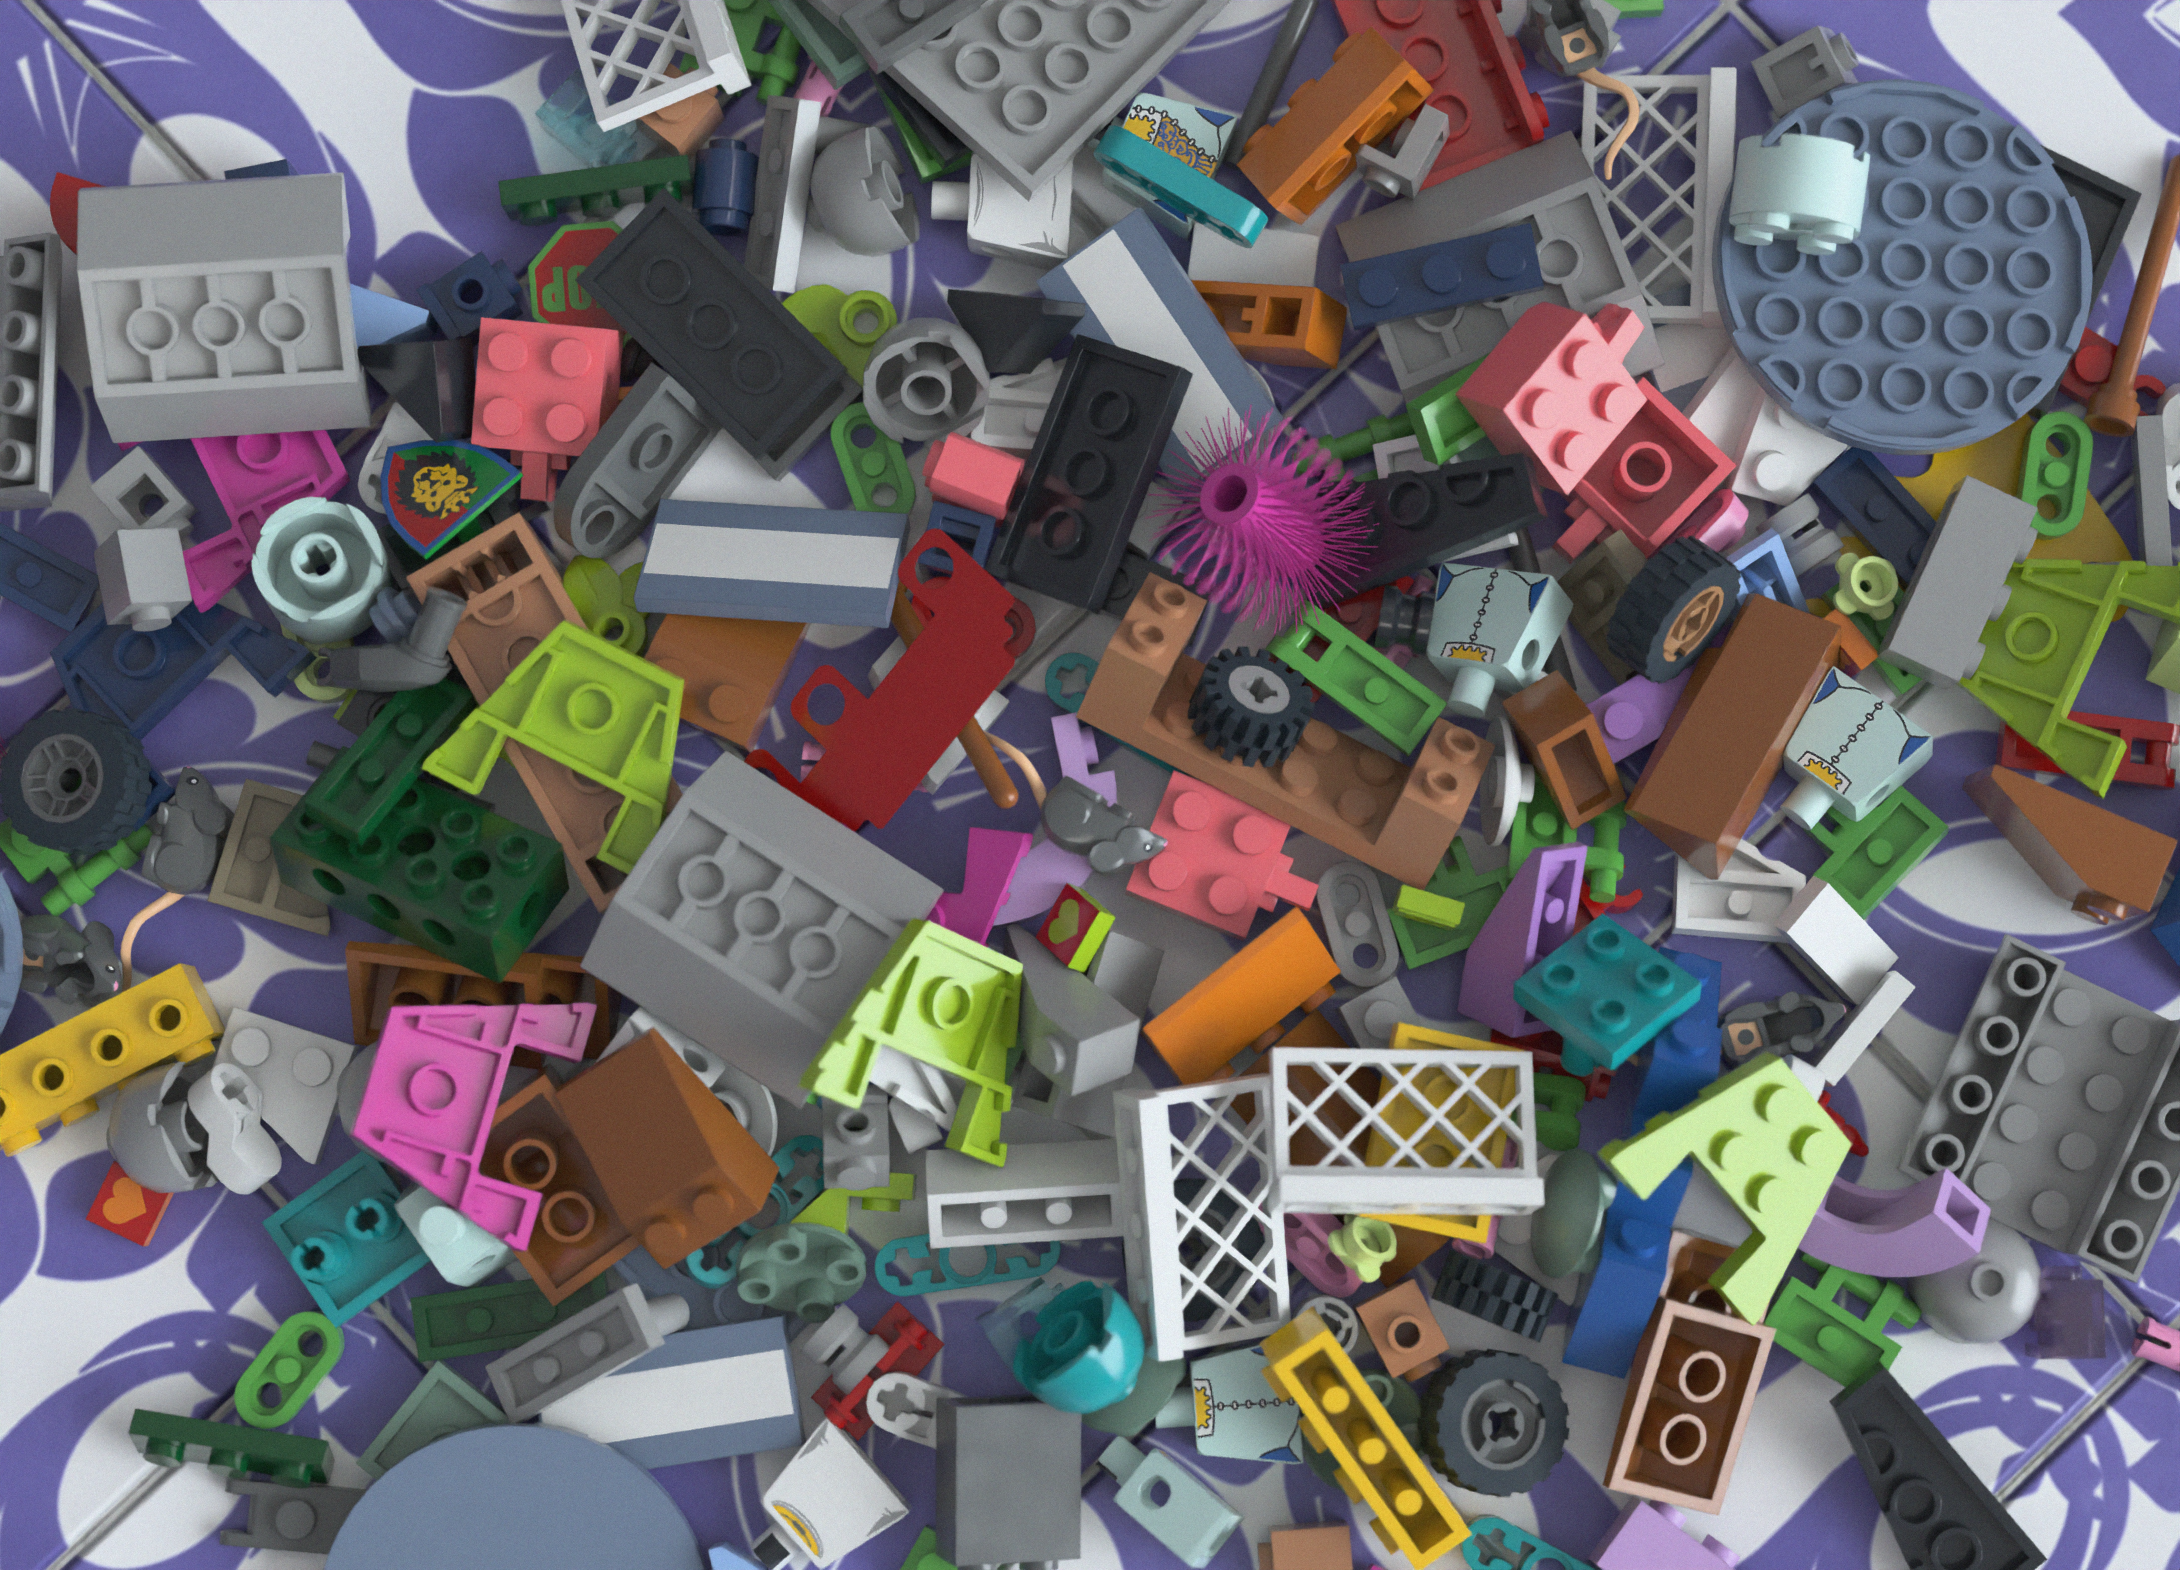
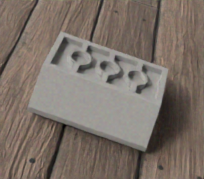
M1571 130L1417 193L1414 200L1405 197L1335 226L1348 261L1353 262L1531 223L1544 290L1375 326L1402 392L1405 405L1491 352L1528 308L1544 301L1585 313L1590 320L1607 303L1633 310L1645 328L1623 358L1622 365L1633 378L1665 364L1633 269L1595 175Z
M343 172L80 188L78 191L77 275L94 396L113 443L371 427L372 420L366 369L358 360L346 246L351 235Z
M54 233L4 239V256H0V512L52 507L63 259L60 235Z
M725 751L685 791L613 897L580 967L801 1109L811 1092L798 1087L801 1076L911 918L925 920L944 892V889L731 753Z
M2006 934L1993 958L1897 1169L1920 1182L1947 1168L1991 1208L1990 1218L2014 1228L2017 1233L2058 1253L2137 1283L2180 1189V1019L2168 1020L2064 970L2065 961Z

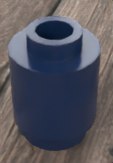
M713 139L709 141V148L696 151L691 212L697 216V220L713 235H744L747 233L748 221L751 220V216H754L755 185L759 158L757 155L747 152V144L739 140Z

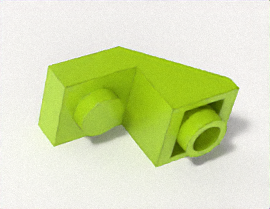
M890 1172V1187H869L864 1190L828 1188L790 1223L824 1225L849 1236L851 1196L862 1197L861 1210L900 1212L901 1200H915L917 1174Z

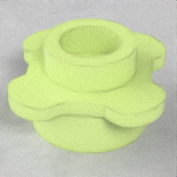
M1846 553L1839 557L1835 563V569L1840 575L1839 591L1833 596V603L1836 609L1844 615H1850L1855 611L1868 613L1876 621L1888 618L1893 613L1894 604L1891 600L1896 595L1898 589V579L1894 566L1888 560L1875 556L1859 559L1854 553ZM1861 581L1868 585V592H1864L1860 588Z
M1345 1214V1225L1341 1230H1334L1328 1236L1329 1248L1335 1255L1340 1257L1347 1267L1355 1270L1359 1279L1365 1282H1374L1380 1277L1379 1267L1384 1261L1389 1262L1396 1256V1237L1389 1223L1354 1216V1214Z

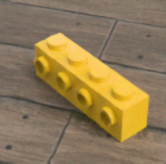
M179 963L1 1054L0 1151L3 1150L6 1157L16 1155L40 1143L43 1139L39 1131L61 1120L64 1127H69L90 1118L100 1111L96 1101L118 1090L120 1092L142 1072L158 1066L171 1064L175 1061L186 1062L184 1067H187L216 1052L212 1042L223 1037L226 1028L195 966Z
M1313 1306L1259 1343L1269 1361V1364L1260 1370L1282 1403L1293 1396L1303 1410L1305 1416L1297 1420V1423L1315 1450L1320 1454L1327 1448H1330L1342 1466L1333 1471V1474L1352 1502L1356 1505L1363 1499H1366L1374 1510L1377 1517L1371 1520L1369 1524L1390 1555L1401 1549L1415 1570H1422L1472 1535L1456 1508Z

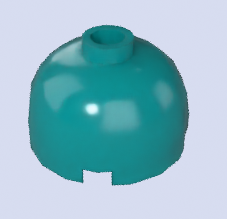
M1091 1280L1081 1281L1059 1293L1034 1318L1042 1328L1035 1335L1032 1343L1030 1344L1022 1336L1016 1348L1013 1362L1016 1380L1035 1397L1058 1411L1070 1414H1084L1097 1411L1112 1403L1120 1402L1131 1393L1136 1385L1137 1374L1142 1365L1145 1348L1143 1331L1137 1314L1128 1302L1109 1284L1103 1281V1287L1098 1288Z

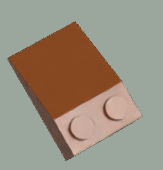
M667 614L656 632L644 659L684 679L679 716L680 723L750 754L757 744L811 623Z
M1997 764L1966 776L1962 789L2052 892L2058 897L2073 902L2070 910L2073 914L2100 925H2107L2109 919L2123 922L2125 918L2149 913L2178 840Z
M654 1027L646 1030L558 1087L555 1095L621 1223L664 1270L761 1212L780 1167Z
M549 1062L498 1099L478 1172L484 1177L542 1193L526 1251H512L554 1307L641 1244L621 1223L555 1093L558 1087L564 1084V1081Z

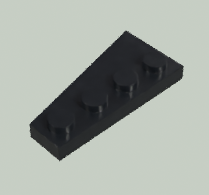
M1523 453L1445 464L1443 469L1421 473H1416L1413 470L1388 473V478L1363 482L1351 479L1347 483L1351 481L1352 483L1339 490L1349 487L1348 489L1331 496L1343 493L1345 495L1328 499L1327 501H1339L1325 503L1323 507H1334L1351 493L1357 492L1356 489L1365 483L1361 487L1365 486V488L1357 494L1363 491L1364 493L1351 500L1361 498L1342 506L1357 503L1356 505L1331 512L1351 511L1333 513L1328 517H1345L1360 508L1362 510L1370 507L1373 508L1351 517L1366 513L1368 515L1341 521L1362 520L1360 522L1328 525L1355 528H1327L1325 530L1339 533L1367 526L1366 528L1351 532L1374 531L1338 535L1367 538H1329L1358 545L1324 540V543L1329 545L1378 546V548L1338 547L1369 553V555L1329 548L1324 549L1357 559L1359 562L1327 552L1337 559L1371 571L1337 561L1347 566L1346 568L1321 556L1359 576L1356 577L1319 559L1323 565L1357 591L1355 592L1316 564L1314 567L1341 593L1340 595L1321 578L1319 579L1333 601L1339 604L1548 518L1533 460ZM1341 481L1329 482L1328 484H1333L1329 485V487L1319 488L1318 491H1327L1318 492L1316 497H1322L1326 495L1327 493L1332 491ZM1321 508L1319 512L1327 510L1329 508ZM1325 518L1322 522L1328 523L1341 518ZM1323 532V535L1334 533ZM1307 569V571L1314 579L1316 584L1319 586V588L1326 596L1328 601L1325 599V597L1313 583L1308 574L1304 571L1306 577L1315 588V590L1313 589V591L1322 609L1324 610L1331 606H1334L1332 600L1329 598V596L1317 582V580L1309 571V569ZM1307 584L1313 604L1321 609Z
M1880 1360L1829 1401L1910 1570H2035L2048 1560Z

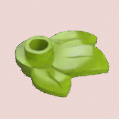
M812 285L795 292L782 302L848 368L847 371L862 386L864 385V367L876 340L893 325L897 324V315L892 303L882 294L871 290H861L846 295L831 285ZM864 313H870L878 319L876 329L867 334L860 333L854 327L857 317Z
M582 554L575 556L564 573L563 587L589 631L605 639L606 634L613 627L618 625L624 626L622 635L610 642L641 656L648 641V628L645 621L651 614L650 612H638L634 601V594L643 561L630 566L618 575L601 558H589Z

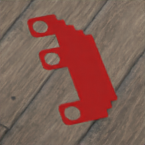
M940 529L926 531L902 560L898 568V577L901 583L935 615L871 696L867 699L836 668L830 665H823L814 671L793 698L790 706L793 718L827 750L804 780L800 783L765 749L753 750L743 761L753 768L762 767L770 770L775 775L779 785L837 822L844 823L851 831H857L865 820H869L878 829L884 828L1015 665V658L1005 650L1004 646L1013 635V628L1005 621L1004 616L1013 606L1014 596ZM933 547L942 548L947 551L953 561V573L950 580L944 586L937 589L924 587L918 581L915 571L919 556L925 550ZM822 684L835 685L842 692L845 701L841 717L829 725L816 723L808 712L809 696L816 687Z

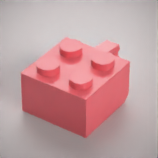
M1544 301L1526 310L1455 395L1502 456L1516 453L1525 454L1533 460L1540 486L1568 495L1648 400L1622 365L1623 358L1645 327L1633 310L1626 307L1621 308L1616 304L1607 303L1590 320L1585 313Z
M481 317L471 444L487 448L511 450V465L522 466L521 473L523 477L521 478L520 499L543 502L554 501L558 470H570L571 457L580 456L618 407L624 331Z
M1644 377L1637 383V386L1648 400L1570 493L1565 495L1558 492L1570 503L1564 512L1574 523L1554 543L1552 548L1569 565L1593 541L1599 545L1619 529L1624 532L1634 546L1642 551L1647 559L1737 466Z
M1174 770L1150 828V831L1167 839V845L1157 855L1135 865L1126 887L1125 895L1229 937L1244 941L1258 908L1273 913L1277 900L1309 911L1319 885L1289 873L1294 859L1280 853L1291 825L1208 783Z

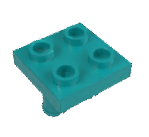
M1602 913L1514 982L1513 1000L1563 1036L1562 1052L1560 1055L1562 1067L1573 1075L1585 1076L1593 1072L1594 1066L1598 1068L1601 1064L1612 1071L1700 1000L1701 982Z
M362 1151L261 1222L334 1328L341 1327L432 1262L394 1206L403 1190L383 1162L372 1158Z

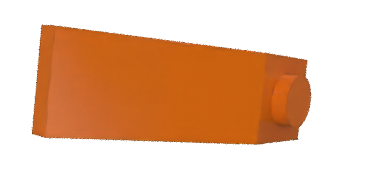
M1191 280L1243 359L1282 366L1337 369L1348 308L1317 287Z

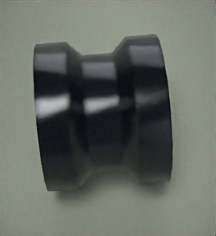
M1385 584L1374 647L1388 649L1394 644L1407 646L1412 654L1425 656L1436 593L1422 591L1416 596L1403 594L1398 586Z

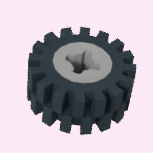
M1238 646L1235 654L1227 648L1221 650L1217 658L1214 655L1210 658L1190 698V706L1187 710L1188 719L1195 720L1191 728L1196 736L1208 734L1203 743L1208 749L1212 751L1218 745L1225 749L1221 758L1232 762L1235 754L1242 756V766L1254 767L1259 758L1263 768L1274 765L1276 759L1282 763L1289 757L1291 751H1294L1314 711V703L1310 702L1313 692L1310 686L1301 687L1305 677L1298 670L1289 674L1286 672L1288 664L1281 659H1278L1276 664L1268 661L1270 652L1259 649L1256 656L1253 657L1250 655L1249 647Z
M1450 1250L1431 1298L1540 1343L1559 1294Z

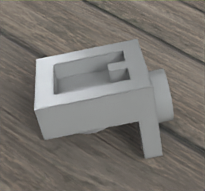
M1819 25L1751 62L1777 117L1780 119L1791 110H1795L1807 102L1825 95L1830 90L1858 83L1852 69L1859 66V62L1847 37L1842 32L1835 35L1830 28Z
M1425 104L1416 122L1407 118L1399 129L1391 148V153L1397 155L1395 159L1362 143L1355 155L1358 171L1363 174L1362 181L1374 191L1387 197L1394 198L1399 192L1414 200L1450 135L1448 115Z

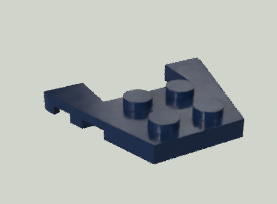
M193 599L171 619V624L167 627L143 632L133 630L132 624L107 625L102 602L50 652L73 708L111 718L112 721L122 723L131 730L129 733L140 741L230 654L275 698L317 659L304 645L288 639L219 603H216L209 610L200 613ZM151 762V771H149V782L152 783L151 795L147 796L145 803L147 809L143 818H139L133 826L136 832L158 812L161 802L167 803L175 795V787Z

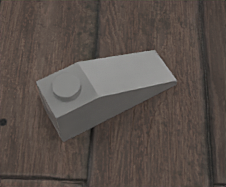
M1014 923L1006 926L1003 955L1023 964L1017 1029L1029 1062L1070 1096L1131 1074L1140 1019L1078 970L1067 967L1019 924Z

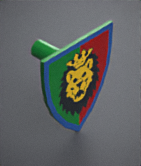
M420 440L387 447L380 476L381 499L393 529L408 546L423 558L428 559L455 534L463 545L484 533L476 516L522 478L523 475L505 459L482 446L456 440L437 443L434 440Z

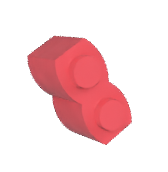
M950 432L946 442L935 439L925 461L922 475L926 477L925 486L929 488V492L933 493L932 503L938 501L990 515L997 519L995 527L1001 529L1024 471L1025 460L955 432Z

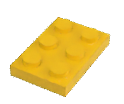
M1401 1022L1393 1023L1388 1050L1524 1052V1050ZM1413 1067L1394 1068L1404 1077ZM1423 1067L1409 1082L1436 1110L1459 1088L1440 1067ZM1477 1068L1459 1069L1469 1078ZM1488 1068L1474 1082L1501 1111L1516 1095L1515 1068ZM1382 1075L1377 1104L1394 1087L1384 1075ZM1401 1092L1377 1114L1405 1142L1428 1120ZM1466 1093L1443 1114L1470 1143L1492 1121ZM1512 1112L1507 1116L1510 1120ZM1435 1125L1411 1147L1431 1168H1447L1461 1153ZM1499 1125L1476 1148L1496 1169H1501L1508 1135ZM1372 1127L1364 1165L1366 1167H1382L1397 1151ZM1403 1157L1393 1166L1414 1168ZM1467 1158L1458 1168L1478 1167ZM1354 1214V1216L1484 1244L1487 1241L1492 1216Z

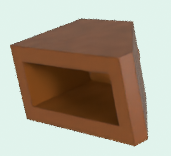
M1558 670L1501 702L1519 745L1529 762L1533 765L1535 772L1571 830L1627 798L1592 711Z

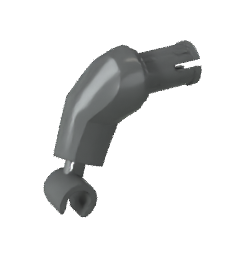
M429 587L409 638H402L400 641L378 645L351 646L338 649L322 647L318 651V656L330 658V672L325 678H316V684L342 689L388 692L413 690L439 683L452 668L449 662L450 658L445 653L462 613L466 610L468 604L465 600L451 592L436 587Z

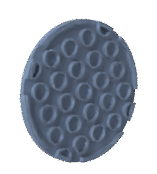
M1881 79L1858 82L1830 90L1825 95L1813 99L1795 110H1791L1762 136L1761 147H1779L1781 134H1800L1834 139L1854 145L1853 159L1863 152H1867L1870 155L1860 235L1852 239L1851 243L1836 244V251L1833 255H1812L1800 252L1796 249L1797 240H1781L1773 237L1772 244L1749 245L1734 240L1735 227L1729 223L1735 174L1726 189L1717 216L1712 249L1713 284L1725 330L1741 361L1762 389L1785 411L1826 437L1852 447L1893 455H1927L1970 446L1995 435L2013 424L2038 404L2055 386L2054 383L2064 371L2071 355L2075 353L2080 343L2091 302L2093 273L2087 229L2075 196H2069L2065 185L2052 167L2054 160L2043 147L2019 124L2013 126L1997 113L1984 107L1985 102L1953 88L1922 81Z
M535 1422V1424L507 1423L496 1425L495 1423H488L460 1429L436 1438L400 1459L384 1472L355 1504L335 1538L324 1570H706V1566L696 1536L685 1515L667 1490L652 1474L628 1455H622L613 1448L588 1437V1434L562 1426Z

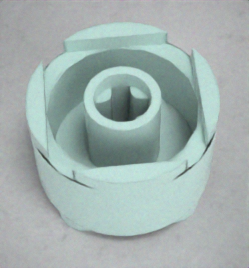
M1781 134L1779 147H1761L1762 135L1750 136L1739 142L1729 223L1735 227L1734 240L1749 245L1772 244L1773 237L1781 240H1797L1796 249L1800 252L1812 255H1833L1836 251V244L1851 243L1852 239L1860 235L1870 155L1867 152H1863L1853 159L1854 145L1834 139L1800 134Z
M322 497L302 498L286 504L273 513L260 531L261 537L255 554L253 552L252 572L258 589L277 620L286 629L305 641L319 645L352 638L372 626L374 623L370 617L369 608L378 602L377 594L385 587L393 588V577L386 550L375 527L367 516L349 504L344 505L338 502L327 501L326 498ZM327 564L331 571L319 576L315 569Z

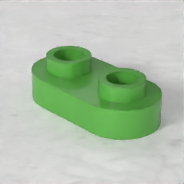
M863 402L849 405L834 419L831 427V441L856 511L902 513L910 516L916 504V490L900 443L890 439L872 422ZM861 428H868L876 434L874 443L868 448H858L852 443L854 433ZM881 487L894 489L897 493L895 502L889 507L876 505L873 502V495L877 489Z
M2058 411L2045 415L2029 428L2024 438L2016 498L2037 507L2038 500L2044 498L2051 501L2055 507L2053 519L2043 518L2037 510L2030 524L2031 527L2038 530L2036 538L2041 540H2053L2069 533L2079 524L2084 514L2093 451V437L2087 424L2080 417L2069 412ZM2048 437L2057 438L2062 442L2064 447L2062 457H2054L2048 453L2046 449Z
M320 1311L301 1312L288 1318L240 1377L236 1385L234 1401L240 1416L248 1424L261 1429L275 1428L295 1418L341 1359L345 1346L341 1327L335 1328L326 1315ZM309 1331L317 1332L323 1340V1347L317 1355L308 1354L302 1346L303 1337ZM269 1382L277 1384L282 1391V1400L276 1407L267 1405L262 1398V1390Z

